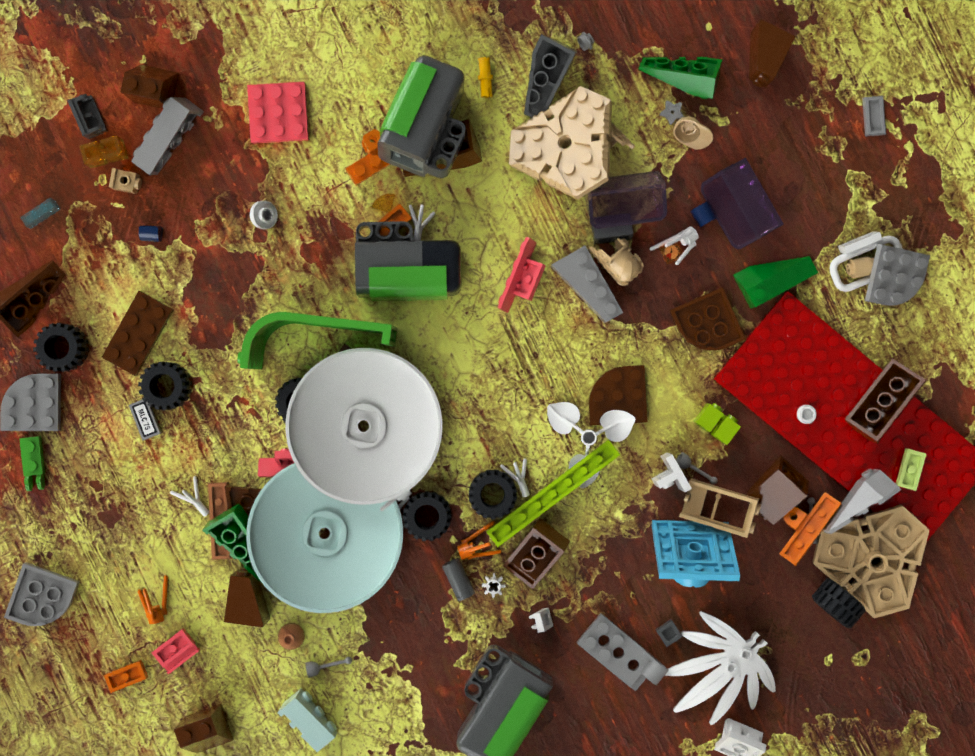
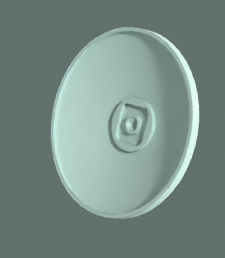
M295 463L279 471L265 484L251 508L247 523L246 541L254 571L263 585L275 597L294 608L314 613H333L355 607L377 593L390 578L397 565L403 543V523L398 504L394 501L390 506L381 511L380 508L388 501L359 505L333 499L313 487L300 473ZM322 528H327L330 532L326 539H322L319 536V531Z

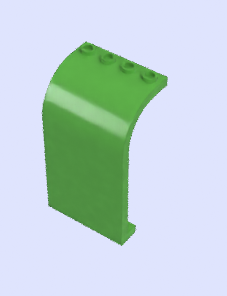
M290 312L271 313L260 318L250 327L243 341L242 352L239 351L237 362L240 364V368L262 369L265 346L269 337L278 328L288 324H304L382 334L381 344L393 347L396 345L397 327L391 324Z

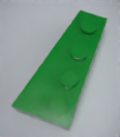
M239 503L208 521L202 531L215 539L214 542L228 550L231 557L238 559L244 565L243 567L260 581L251 564L247 549L246 532L249 516Z

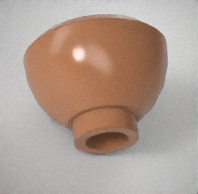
M295 623L285 624L278 632V642L284 649L295 650L304 642V631Z

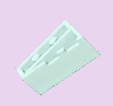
M301 688L282 704L277 713L281 717L285 715L291 721L289 725L293 729L297 727L302 733L301 737L318 752L336 737L337 728L332 721H328L325 718L322 708L312 702L311 695L307 691L304 692Z

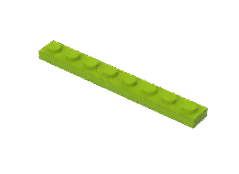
M608 439L486 533L495 545L499 547L620 456V453Z

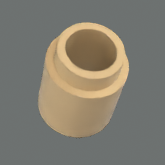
M867 256L850 259L848 264H846L847 274L851 278L871 275L874 258Z

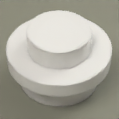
M802 405L798 408L797 418L801 423L810 424L816 419V410L811 405Z

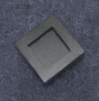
M671 619L655 629L666 647L683 637Z

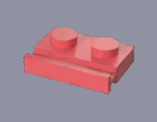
M182 628L156 648L152 654L169 675L201 649L196 646L194 640Z

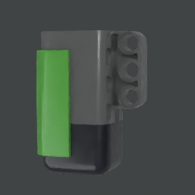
M404 221L360 223L356 227L355 243L356 295L359 298H371L372 301L447 300V296L457 295L462 287L460 245L454 240L413 241L412 226ZM407 227L410 231L407 236H401L399 230ZM368 228L371 232L369 236L362 237L360 235L361 230ZM388 228L390 233L384 237L379 234L380 230Z

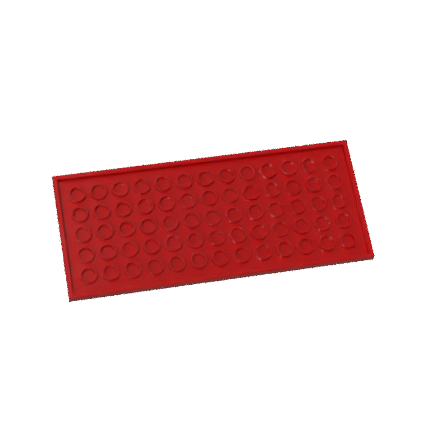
M785 291L713 380L848 492L857 480L863 477L862 473L868 469L881 470L896 483L905 448L926 453L917 491L900 487L901 490L880 505L879 503L869 506V509L874 513L902 505L930 530L927 538L928 541L975 485V446L915 396L878 443L868 440L847 424L845 418L883 370L791 293ZM802 405H811L816 410V419L810 424L801 423L797 418V410Z

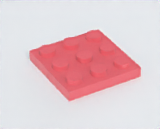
M305 82L247 85L250 140L252 144L309 140Z

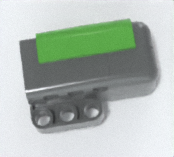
M425 55L418 57L415 62L410 63L380 128V139L377 145L378 156L381 160L421 177H425L427 174L437 178L448 176L465 138V125L453 118L464 92L465 77L459 68ZM457 130L461 132V134L454 135L452 132ZM446 147H451L453 151L447 152L444 149ZM444 164L446 168L439 169L437 165Z
M496 644L490 645L465 683L464 690L466 696L476 703L458 731L457 748L467 756H514L549 700L548 694L553 687L552 677L516 653L506 651ZM496 651L499 653V657L491 659L489 653ZM480 668H487L489 673L481 675L478 671ZM475 684L479 689L472 692L468 689V686Z

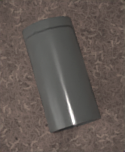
M459 558L442 565L458 601L475 594Z

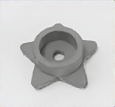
M666 101L665 110L660 113V116L665 117L669 125H672L676 119L684 117L680 111L682 103L673 104L670 101Z

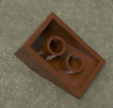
M539 518L503 564V567L534 589L565 552L570 541Z

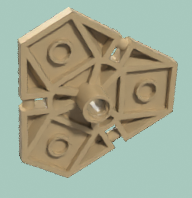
M582 86L567 94L566 97L561 98V100L556 101L555 104L550 105V109L547 111L539 112L532 119L513 129L510 136L509 165L512 168L539 181L544 179L547 185L577 200L609 181L610 143L607 141V138L611 137L612 102L609 98ZM554 115V118L548 121V118Z
M897 505L864 515L865 518L858 519L856 517L852 522L832 534L825 533L824 531L820 533L812 560L813 564L831 580L854 596L873 618L910 608L918 577V572L915 571L916 566L921 565L930 530L905 507ZM867 525L868 530L862 531L861 527ZM875 557H880V561L877 564L871 563ZM904 562L909 563L908 568L903 567ZM853 577L855 580L850 584L848 581Z

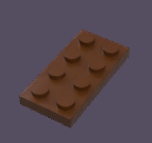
M138 291L102 358L137 376L174 309L142 291Z

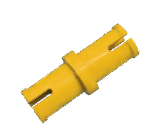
M486 57L478 58L480 73L478 81H480L481 98L493 97L491 81L493 80V75H491L490 57H487V59Z

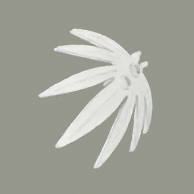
M700 611L699 614L716 633L726 638V640L711 634L694 631H681V635L705 647L724 649V652L709 654L679 663L668 668L669 671L665 676L695 674L721 664L699 681L673 709L674 712H680L704 702L733 678L720 698L709 721L710 725H713L728 711L735 701L746 674L748 675L747 695L752 710L757 704L759 695L757 673L763 684L771 692H775V681L768 665L757 654L759 648L764 647L768 643L764 639L757 643L756 639L760 635L756 631L751 635L750 639L745 641L729 625L712 615Z

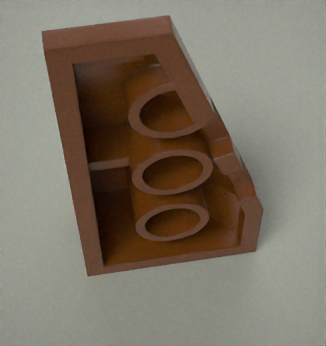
M469 119L461 121L465 125V138L451 170L466 168L482 162L480 145ZM457 130L452 132L454 135L461 134V132ZM446 147L444 149L447 152L453 151L451 147ZM438 164L437 168L444 169L446 168V166L444 164ZM403 170L405 177L415 176V174Z
M51 260L0 291V320L19 337L34 324L40 309L43 310L46 300L50 294L54 293L64 278L65 273Z

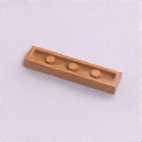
M229 482L208 483L210 520L228 510L225 486L229 485ZM211 536L212 560L232 559L229 555L230 552L214 542L215 539Z

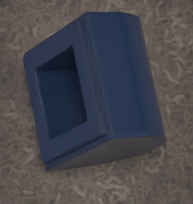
M708 201L690 211L699 228L717 218Z
M139 226L140 241H162V226Z

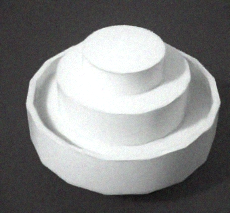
M257 201L253 204L250 210V219L254 226L259 229H269L275 225L278 214L276 207L271 202Z

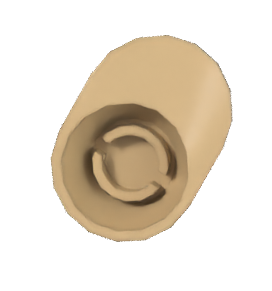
M694 117L680 118L673 128L675 138L680 143L695 150L706 148L713 140L711 130Z

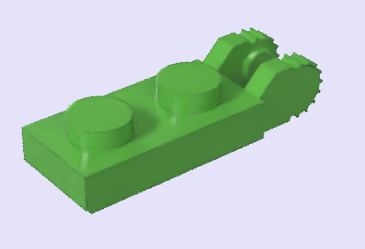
M41 436L19 438L23 475L25 476V489L32 491V475H37L36 483L38 490H44L45 466Z

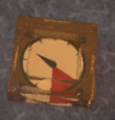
M678 242L669 247H665V245L659 247L667 265L678 260L683 253Z

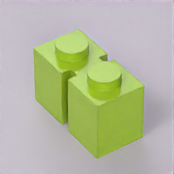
M706 403L693 422L706 432H711L710 434L721 443L728 445L741 427L737 424L738 420L730 414L728 416L724 415L721 412L723 409L717 404L713 403L711 405Z

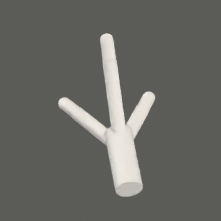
M423 204L420 205L418 221L412 205H409L415 225L413 241H421L423 228L435 215V212H432L422 223Z
M523 459L521 473L517 463H513L517 476L501 464L500 467L518 483L522 496H529L530 493L525 482L527 459Z
M196 476L193 477L195 498L185 490L182 491L184 495L174 491L170 492V494L192 503L204 517L209 514V510L200 501Z

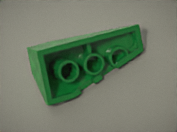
M643 57L639 70L693 96H698L702 99H713L718 84L722 59L697 57V60H686V57H679L677 60H669L667 57Z
M810 256L749 266L734 274L733 277L751 309L816 275L818 271Z

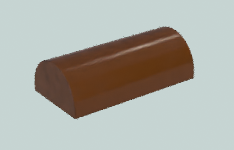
M892 358L845 418V421L859 434L874 443H878L921 389L926 379Z

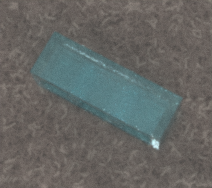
M49 198L20 218L27 228L32 229L61 209L54 199Z

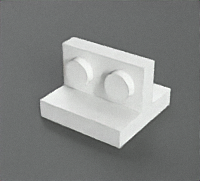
M667 452L660 457L667 470L651 478L655 486L660 489L662 487L667 489L674 485L673 481H675L681 491L687 492L692 488L674 456Z
M727 718L724 723L722 738L716 742L714 750L727 756H761L765 753L767 745L762 743L763 732Z

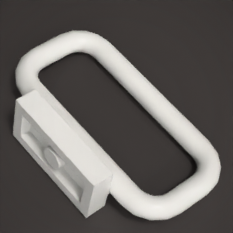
M872 231L839 245V251L843 254L835 257L830 263L829 268L836 288L843 292H849L869 284L870 280L869 275L850 284H843L837 270L840 263L877 248V244L885 245L890 243L895 248L903 249L900 241L894 236L882 237L880 232Z

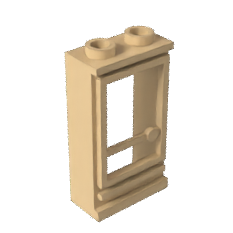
M693 478L689 480L692 489L685 495L684 507L679 517L748 538L749 533H754L756 523L753 522L755 515H759L762 505L758 503L759 498ZM708 490L718 492L715 496L716 501L711 518L701 516ZM721 494L750 502L743 528L714 520Z

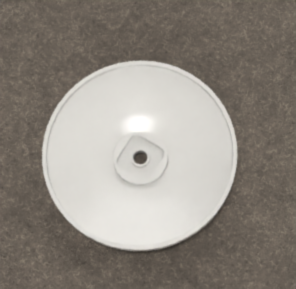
M348 349L330 355L317 363L298 383L287 409L285 422L286 439L289 452L298 470L317 490L333 499L350 504H376L392 500L406 493L429 471L441 443L442 414L439 401L429 381L410 362L396 354L380 349ZM362 420L367 421L369 424V428L365 432L358 429V423Z

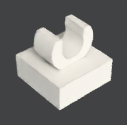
M542 608L529 616V619H535L536 624L532 625L531 628L537 629L538 633L545 632L553 627L549 608Z

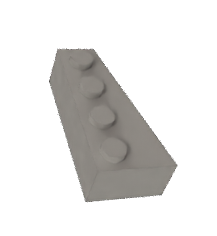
M168 98L163 104L164 109L154 118V125L151 130L145 133L143 143L134 151V157L131 162L147 174L158 175L172 156L171 149H175L183 141L182 134L187 130L190 131L194 126L192 123L196 115L200 117L204 111L187 98Z
M586 246L551 264L550 267L574 290L603 323L623 313Z

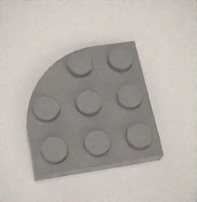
M877 244L865 301L894 306L910 300L923 285L930 255Z
M31 374L14 382L6 391L1 403L0 431H61V374Z
M25 562L22 565L4 618L27 626H42L60 618L69 609L80 581Z

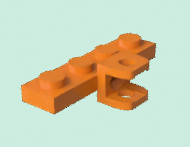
M376 129L363 136L362 147L367 155L345 169L355 186L391 165L381 160L378 156L377 143L380 139V132Z
M825 492L809 514H806L797 507L789 511L783 519L796 532L779 554L797 566L842 503ZM792 516H797L796 520H791Z

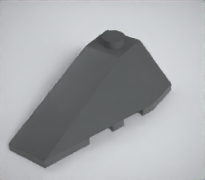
M541 34L532 52V63L524 110L525 115L533 118L539 112L548 110L578 52L577 50Z

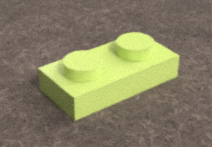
M905 448L896 484L899 487L917 491L926 453Z

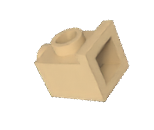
M112 168L109 187L114 190L137 194L142 184L140 175ZM127 177V183L123 184L124 178Z

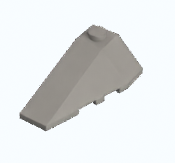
M866 470L862 473L863 477L857 480L844 498L842 505L823 531L829 534L836 532L852 522L854 515H864L869 512V506L876 503L880 505L901 490L900 487L881 470Z

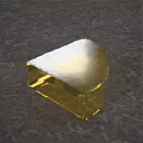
M391 193L382 195L373 202L371 207L389 213L396 195Z

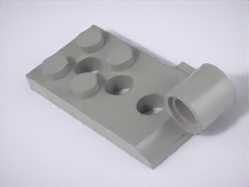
M602 613L597 616L577 641L579 646L635 691L646 678L654 685H657L669 671L658 659ZM600 636H608L609 642L606 645L599 644L598 639ZM620 647L624 650L621 657L613 655L615 648ZM637 660V668H628L629 661Z

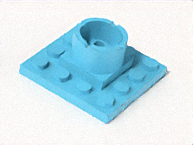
M652 520V533L659 579H674L680 585L685 587L694 586L695 588L706 585L709 580L739 581L740 572L731 533L694 521Z

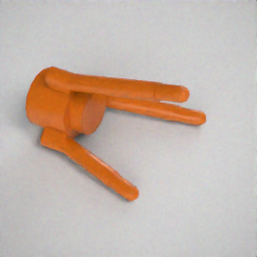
M495 521L485 525L468 538L461 540L462 544L457 545L462 560L501 554V550L476 553L477 550L490 546V542L474 546L473 542L469 543V541L494 525Z
M167 575L164 576L162 608L159 605H151L145 588L143 593L141 590H138L149 624L163 622V615H167Z

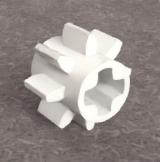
M495 573L490 578L485 576L487 583H482V587H487L484 594L491 593L492 598L497 593L502 595L501 588L506 587V584H501L503 577L497 578ZM490 582H497V589L494 587L490 588Z

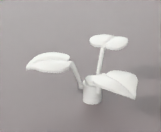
M560 402L549 404L547 407L549 422L556 432L568 434L571 432L572 427H574L582 434L581 440L586 445L585 456L582 454L575 455L569 462V469L589 455L590 445L596 442L599 434L605 432L606 437L610 441H623L630 434L636 420L630 413L621 410H611L600 418V424L603 429L597 432L590 429L583 431L576 425L580 419V412L574 404ZM598 471L596 474L590 477L579 487L583 489L592 484L598 477L600 471Z

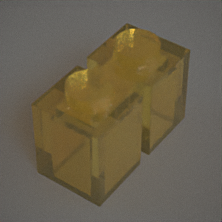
M117 135L102 139L100 143L95 141L79 146L84 165L90 168L106 165L108 161L113 163L128 159L124 140Z

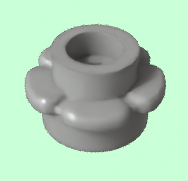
M582 32L577 37L582 50L592 49L594 40L590 33Z

